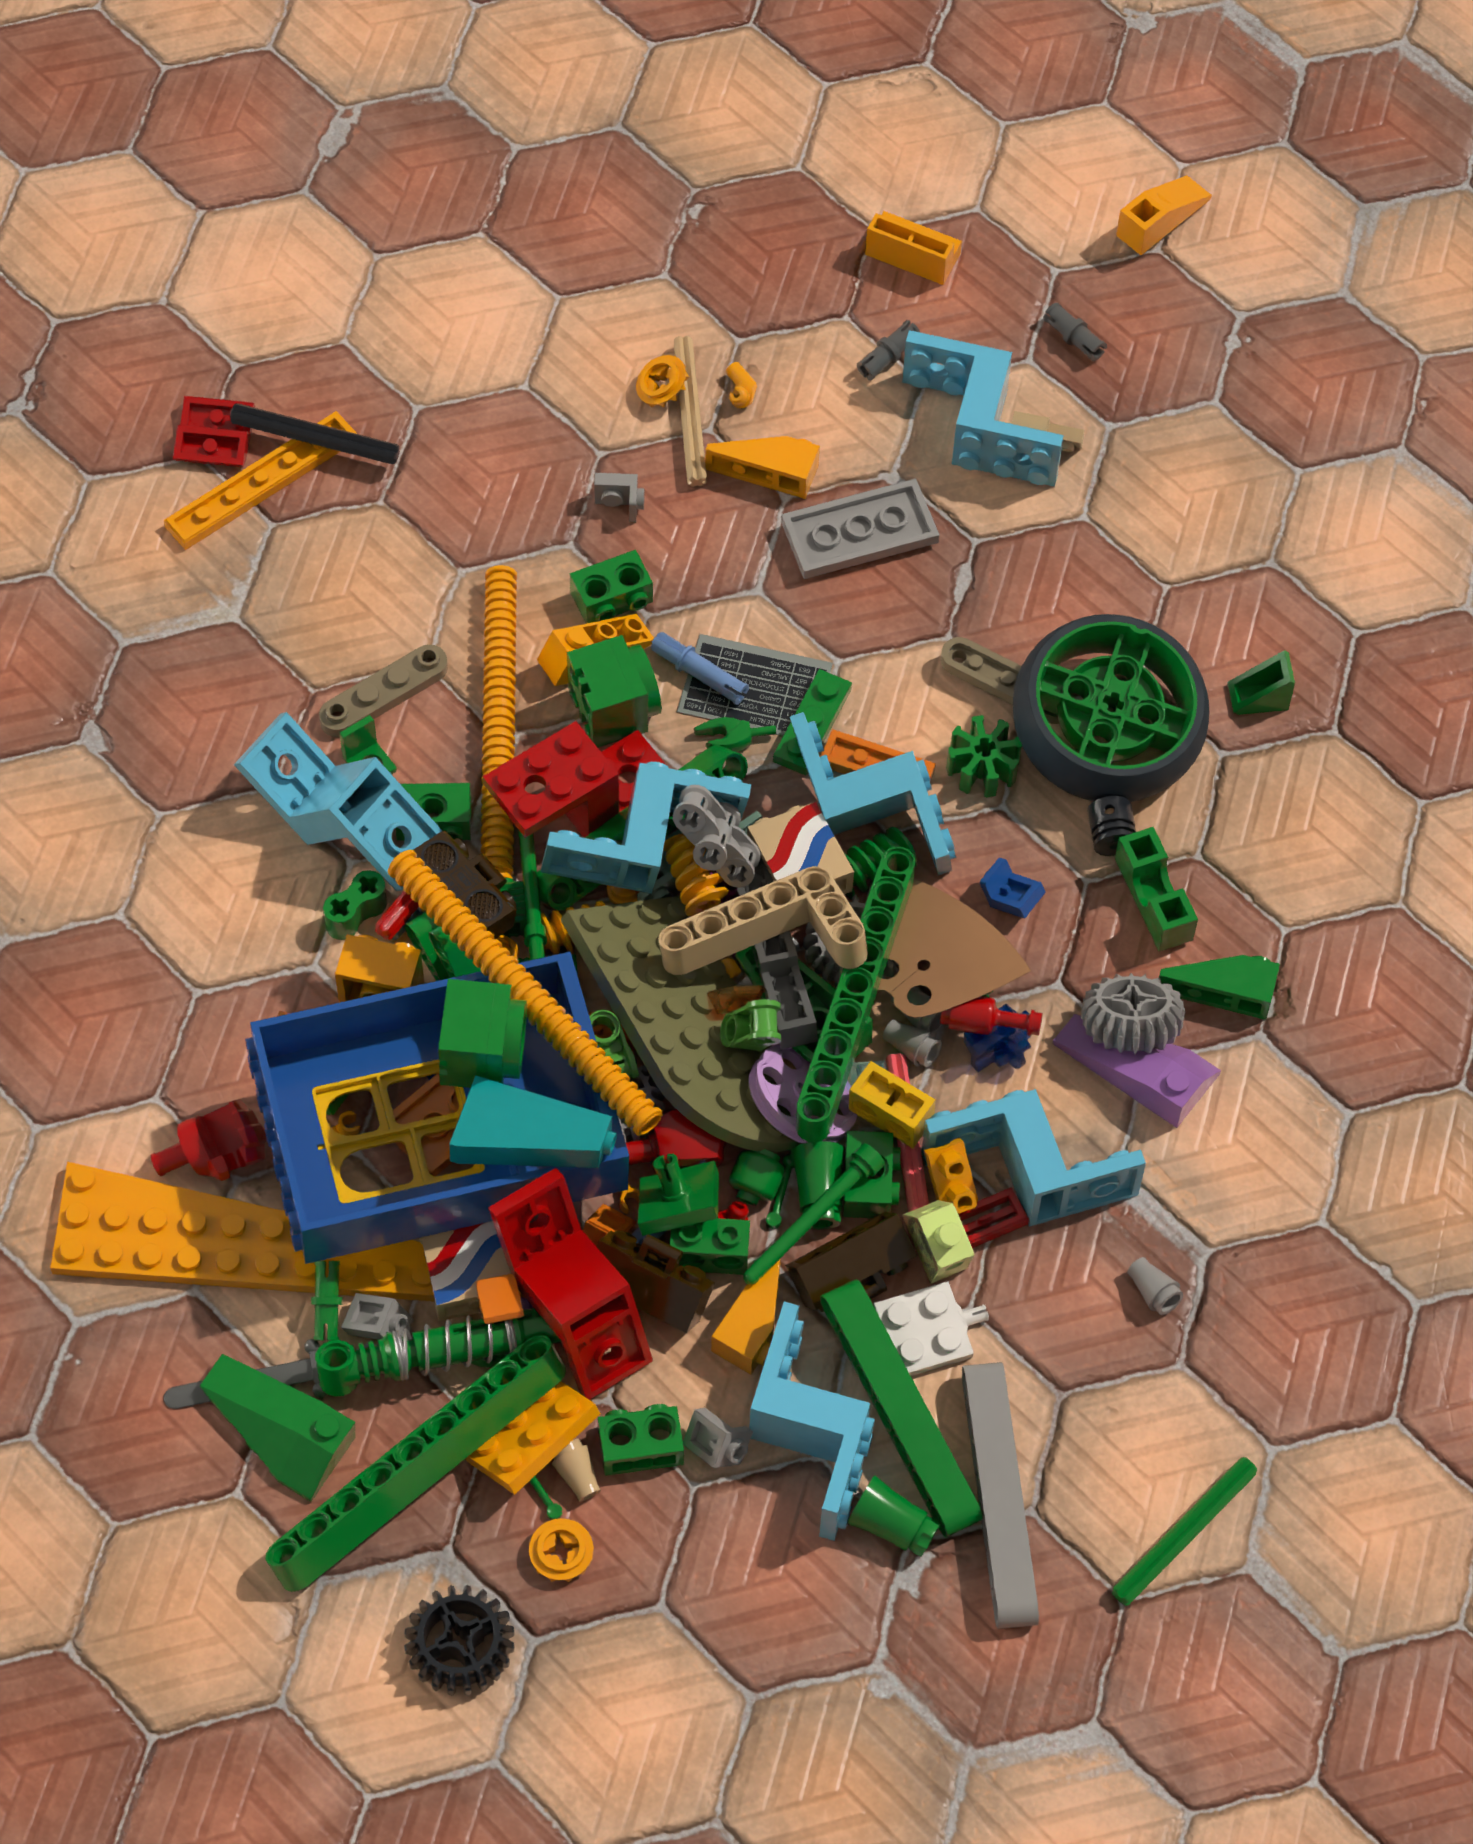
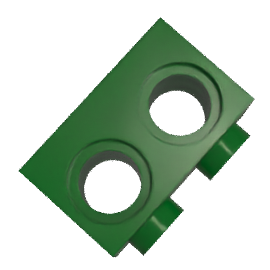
M636 549L569 573L570 594L586 624L612 619L614 616L630 610L638 611L653 602V582ZM632 583V584H635V585L626 586V585H624V584ZM599 595V596H602V597H600V598H592L591 596Z
M718 1218L671 1229L670 1245L683 1251L678 1267L680 1265L683 1267L690 1265L706 1273L743 1275L748 1267L750 1220Z
M654 1404L646 1407L643 1411L629 1413L627 1410L618 1409L607 1412L605 1416L598 1417V1434L605 1476L684 1465V1447L677 1406L668 1407L665 1404ZM663 1429L668 1431L670 1436L663 1440H657L651 1437L650 1434L654 1430ZM616 1435H625L631 1439L627 1444L621 1446L615 1445L610 1441Z

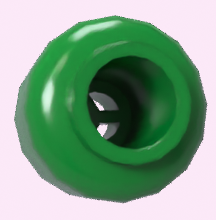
M767 1149L762 1151H741L728 1180L729 1185L738 1191L735 1198L753 1206H757L759 1200L766 1202L773 1200L785 1174V1168L779 1162L781 1157Z

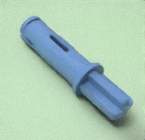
M659 632L654 637L651 645L652 651L673 663L677 671H684L736 705L744 699V696L738 692L747 694L749 690L747 683H743L697 654L695 648L691 645L686 647L664 632Z

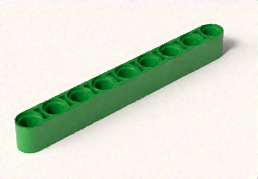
M904 847L889 848L882 855L860 919L865 929L868 952L866 960L871 962H864L861 966L853 969L843 968L797 1102L796 1131L800 1138L807 1142L815 1143L822 1141L830 1133L913 887L915 857L910 850ZM851 991H860L861 993H853ZM845 1021L850 1022L851 1024H842L840 1022ZM833 1052H834V1053H839V1054H841V1055H837V1056H836V1055H831V1054H829V1053H833ZM820 1084H828V1085H830V1086H829V1087H821V1086H819V1085H820ZM808 1116H818L820 1118L810 1119Z
M537 1335L527 1339L274 1542L267 1550L265 1559L284 1589L296 1592L310 1585L556 1386L564 1378L566 1366L549 1337Z

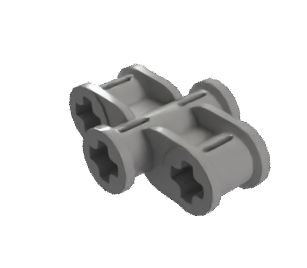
M690 785L685 787L679 798L680 803L675 807L673 822L687 839L695 845L693 859L696 864L706 870H716L730 886L736 888L748 886L754 878V868L759 864L761 852L750 837L739 828L741 815L738 809L732 804L718 802L711 792L703 786Z

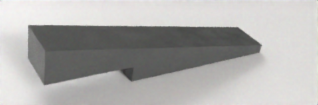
M762 857L759 864L754 868L755 875L752 882L743 888L734 887L737 897L774 882ZM790 930L751 946L766 999L776 1000L781 1004V1010L777 1012V1033L781 1034L782 1040L779 1043L780 1049L783 1050L818 1042L817 1022L798 966V955Z

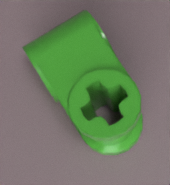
M769 999L753 1000L747 1002L745 1006L727 1013L720 1027L722 1044L725 1047L762 1051L766 1047L782 1042L781 1034L777 1033V1012L781 1010L780 1002Z
M598 1010L592 1013L589 1017L592 1028L602 1024L609 1027L612 1031V1035L608 1038L602 1039L595 1035L598 1048L601 1047L606 1052L605 1056H610L614 1060L613 1065L617 1064L622 1068L621 1073H626L632 1079L638 1078L637 1064L633 1052L627 1044L618 1017L608 1010Z

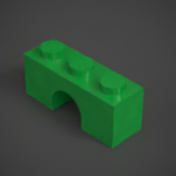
M1154 826L1119 837L1115 861L1158 951L1160 952L1193 941L1198 918L1184 889L1174 891L1167 872L1168 855Z

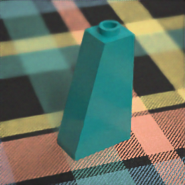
M475 1076L449 1144L450 1161L457 1164L599 1168L604 1154L608 1156L612 1154L617 1133L612 1132V1116Z

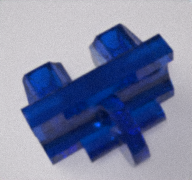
M1007 1004L999 1008L1001 1011L1017 1013ZM1026 1010L1020 1013L1029 1015V1013ZM995 1026L997 1029L989 1035L964 1032L963 1042L971 1053V1066L977 1072H980L993 1062L999 1068L1009 1063L1015 1069H1020L1026 1064L1023 1053L1031 1048L1028 1039L1032 1037L1027 1036V1030Z

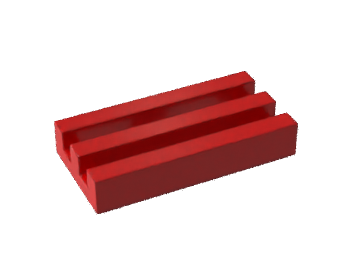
M1012 1187L976 1202L977 1206L975 1208L958 1214L960 1220L963 1221L1007 1201L1011 1204L963 1225L967 1235L1009 1216L1017 1215L968 1236L972 1248L1028 1225L1029 1218Z

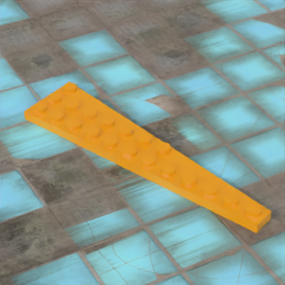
M67 1161L50 1267L53 1275L315 1293L314 1262L305 1264L302 1250L294 1251L290 1235L288 1216L286 1217L285 1211ZM408 1240L321 1260L326 1261V1278L329 1275V1261H340L339 1295L355 1296V1293L394 1299L435 1302L421 1242Z

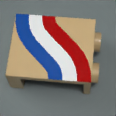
M816 801L805 806H794L786 813L772 818H761L747 827V835L760 849L761 857L774 881L808 867L819 866L830 872L843 894L852 892L854 870Z
M493 1221L420 1238L434 1293L438 1321L481 1312L476 1281L511 1274Z

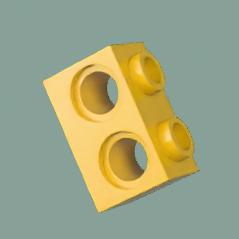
M872 1061L869 1062L849 1089L850 1111L883 1131L894 1133L893 1137L911 1148H914L923 1136L925 1120L935 1114L936 1100Z

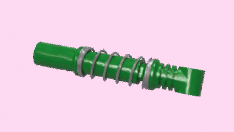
M534 1308L523 1310L524 1316L521 1318L485 1324L483 1318L472 1320V1317L469 1315L466 1322L451 1324L447 1319L445 1326L431 1329L428 1324H425L424 1330L412 1332V1338L409 1330L406 1328L403 1330V1337L400 1335L399 1330L387 1332L382 1339L377 1340L378 1345H374L373 1341H368V1347H364L363 1343H358V1349H354L353 1345L345 1341L332 1340L318 1348L315 1353L319 1385L322 1391L331 1396H344L356 1389L357 1385L361 1384L360 1379L362 1378L367 1383L370 1382L371 1376H374L375 1381L380 1380V1375L384 1374L385 1379L391 1378L397 1382L404 1379L407 1380L409 1378V1371L415 1366H418L419 1372L426 1376L430 1369L441 1367L447 1372L450 1369V1365L463 1363L468 1368L471 1365V1361L484 1359L487 1363H490L493 1356L503 1354L507 1356L508 1353L510 1354L527 1339L537 1335L549 1337L552 1344L561 1343L562 1341Z

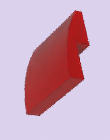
M184 396L180 425H177L173 460L244 467L252 428L233 424L230 419V413L233 405L236 403L255 408L254 402Z

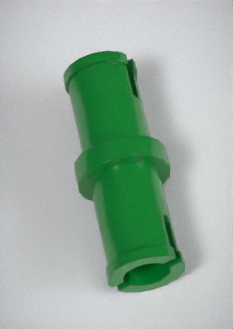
M326 1261L314 1262L315 1297H311V1305H315L313 1340L325 1341V1324L328 1325L327 1340H339L338 1305H342L343 1297H339L340 1261H329V1275L327 1278Z

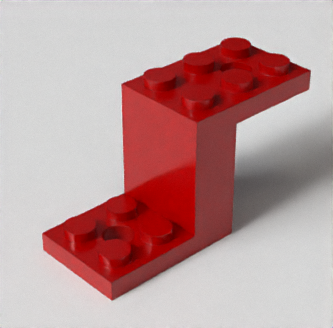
M574 721L482 776L483 785L525 838L566 814L585 838L629 806L634 782H622L619 779L622 773L633 772L637 774L639 763L660 762L665 764V762L639 730H636L601 752L577 721ZM538 782L545 786V790L539 794H530L525 790V787L530 783Z
M557 1168L552 1169L488 1207L511 1274L515 1276L518 1290L562 1341L581 1395L590 1400L653 1362L630 1285L581 1230L565 1178ZM538 1214V1219L530 1223L531 1219ZM609 1348H611V1351H610L608 1354H606V1355L603 1356V1354H604Z

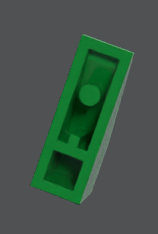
M1239 955L1163 968L1159 978L1161 984H1171L1172 989L1180 993V999L1266 1020L1280 964L1271 962L1263 956L1250 957Z

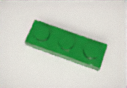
M819 669L795 715L804 712L808 723L815 721L823 745L852 690V682ZM790 723L773 754V762L806 776L808 771L792 723Z

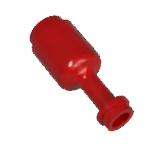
M980 996L941 1012L940 1024L949 1025L950 1030L989 1035L995 1026H1005L1027 1030V1036H1039L1043 1013L1035 1012L1032 1009L1029 1015L1001 1011L997 1008L994 998Z

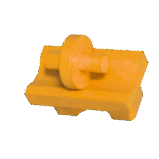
M959 1137L944 1146L924 1150L936 1200L953 1203L958 1214L975 1208L978 1197L964 1141Z

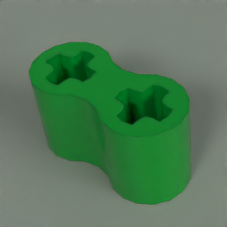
M371 870L362 871L353 878L347 890L335 893L325 900L323 905L326 931L331 937L345 940L347 934L354 936L358 931L359 925L364 920L383 913L387 906L385 881L379 873Z

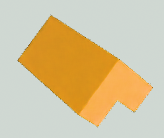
M883 211L882 215L878 213L874 215L867 228L865 255L944 285L961 254L962 241Z

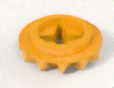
M663 355L654 358L643 367L636 381L638 397L651 408L655 405L665 407L669 400L677 401L676 394L679 391L686 390L684 382L689 378L685 369L686 365L673 355ZM667 378L670 381L667 385L662 384L660 387L655 382L665 381Z
M560 1518L545 1522L534 1532L529 1543L530 1561L537 1573L549 1578L551 1582L555 1580L570 1582L574 1577L580 1574L584 1575L587 1567L593 1560L594 1547L589 1532L581 1524L570 1519ZM556 1537L560 1538V1542L563 1543L565 1548L573 1549L567 1552L566 1564H563L562 1560L560 1561L558 1555L550 1554L556 1549Z

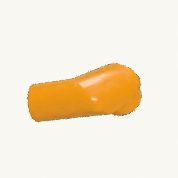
M733 362L725 371L735 384L733 393L730 392L729 399L733 406L742 409L752 404L757 384L739 362Z

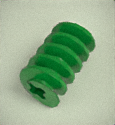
M890 827L886 830L885 835L878 833L873 836L872 841L866 839L860 843V847L852 846L847 850V855L845 854L854 870L853 887L857 886L862 893L868 891L866 880L869 879L873 884L882 855L889 848L904 847L910 850L915 857V867L917 866V858L913 846L898 828ZM853 887L852 892L845 894L850 900L855 895Z

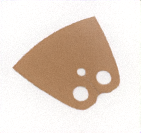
M915 879L888 960H893L899 965V971L896 976L890 979H881L878 991L883 990L893 996L895 1007L905 1015L914 1018L925 1017L943 1012L990 993L1029 973L1031 970L1012 944L980 914L949 894ZM921 960L929 961V969L925 971L918 970V962ZM915 986H925L931 991V999L923 1005H914L907 998L910 989Z

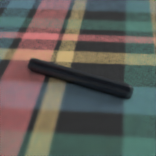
M239 403L233 405L230 413L231 422L236 425L392 465L396 464L400 454L399 445Z

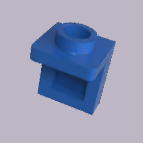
M998 858L980 880V886L990 907L1024 919L1046 893L1041 882L1012 873L1007 860L1003 858Z

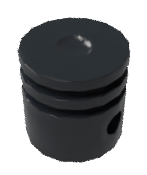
M1107 796L1097 799L1088 806L1087 812L1095 852L1102 856H1116L1119 837L1136 832L1130 800L1122 796ZM1109 808L1115 810L1112 814H1106L1105 811Z

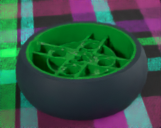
M1115 614L1092 615L1073 620L1058 627L1046 635L1027 656L1017 675L1014 686V725L1022 747L1032 764L1058 788L1093 802L1107 796H1122L1129 799L1130 802H1134L1166 790L1177 782L1196 761L1208 731L1210 714L1208 693L1201 672L1191 655L1174 637L1151 623L1130 616ZM1093 653L1111 654V656H1099L1089 659L1073 671L1058 666L1062 662L1080 655ZM1146 668L1157 675L1167 686L1177 707L1165 703L1159 683ZM1115 675H1123L1129 681H1121ZM1077 693L1083 698V700H1076L1072 698L1069 694ZM1108 707H1111L1114 709V711L1110 712L1107 709ZM1043 710L1058 715L1059 725L1064 736L1078 750V753L1057 736L1048 723ZM1139 718H1148L1153 724H1145ZM1101 736L1108 743H1099L1093 737ZM1148 747L1166 752L1154 760L1141 764L1126 766L1110 765L1111 762L1131 759L1144 752Z

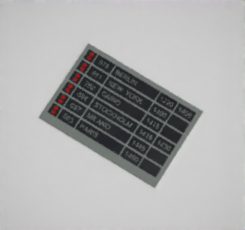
M700 634L695 652L743 683H747L749 690L747 694L738 692L744 696V699L736 705L722 694L688 674L677 712L711 720L721 717L749 721L750 728L775 725L776 734L784 736L791 723L790 716L795 715L818 670L821 669L830 673L833 663Z

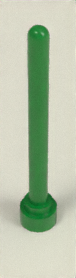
M862 1143L852 1153V1160L849 1162L850 1167L744 1272L743 1280L746 1284H756L860 1178L866 1179L868 1176L873 1177L885 1165V1162L873 1147Z

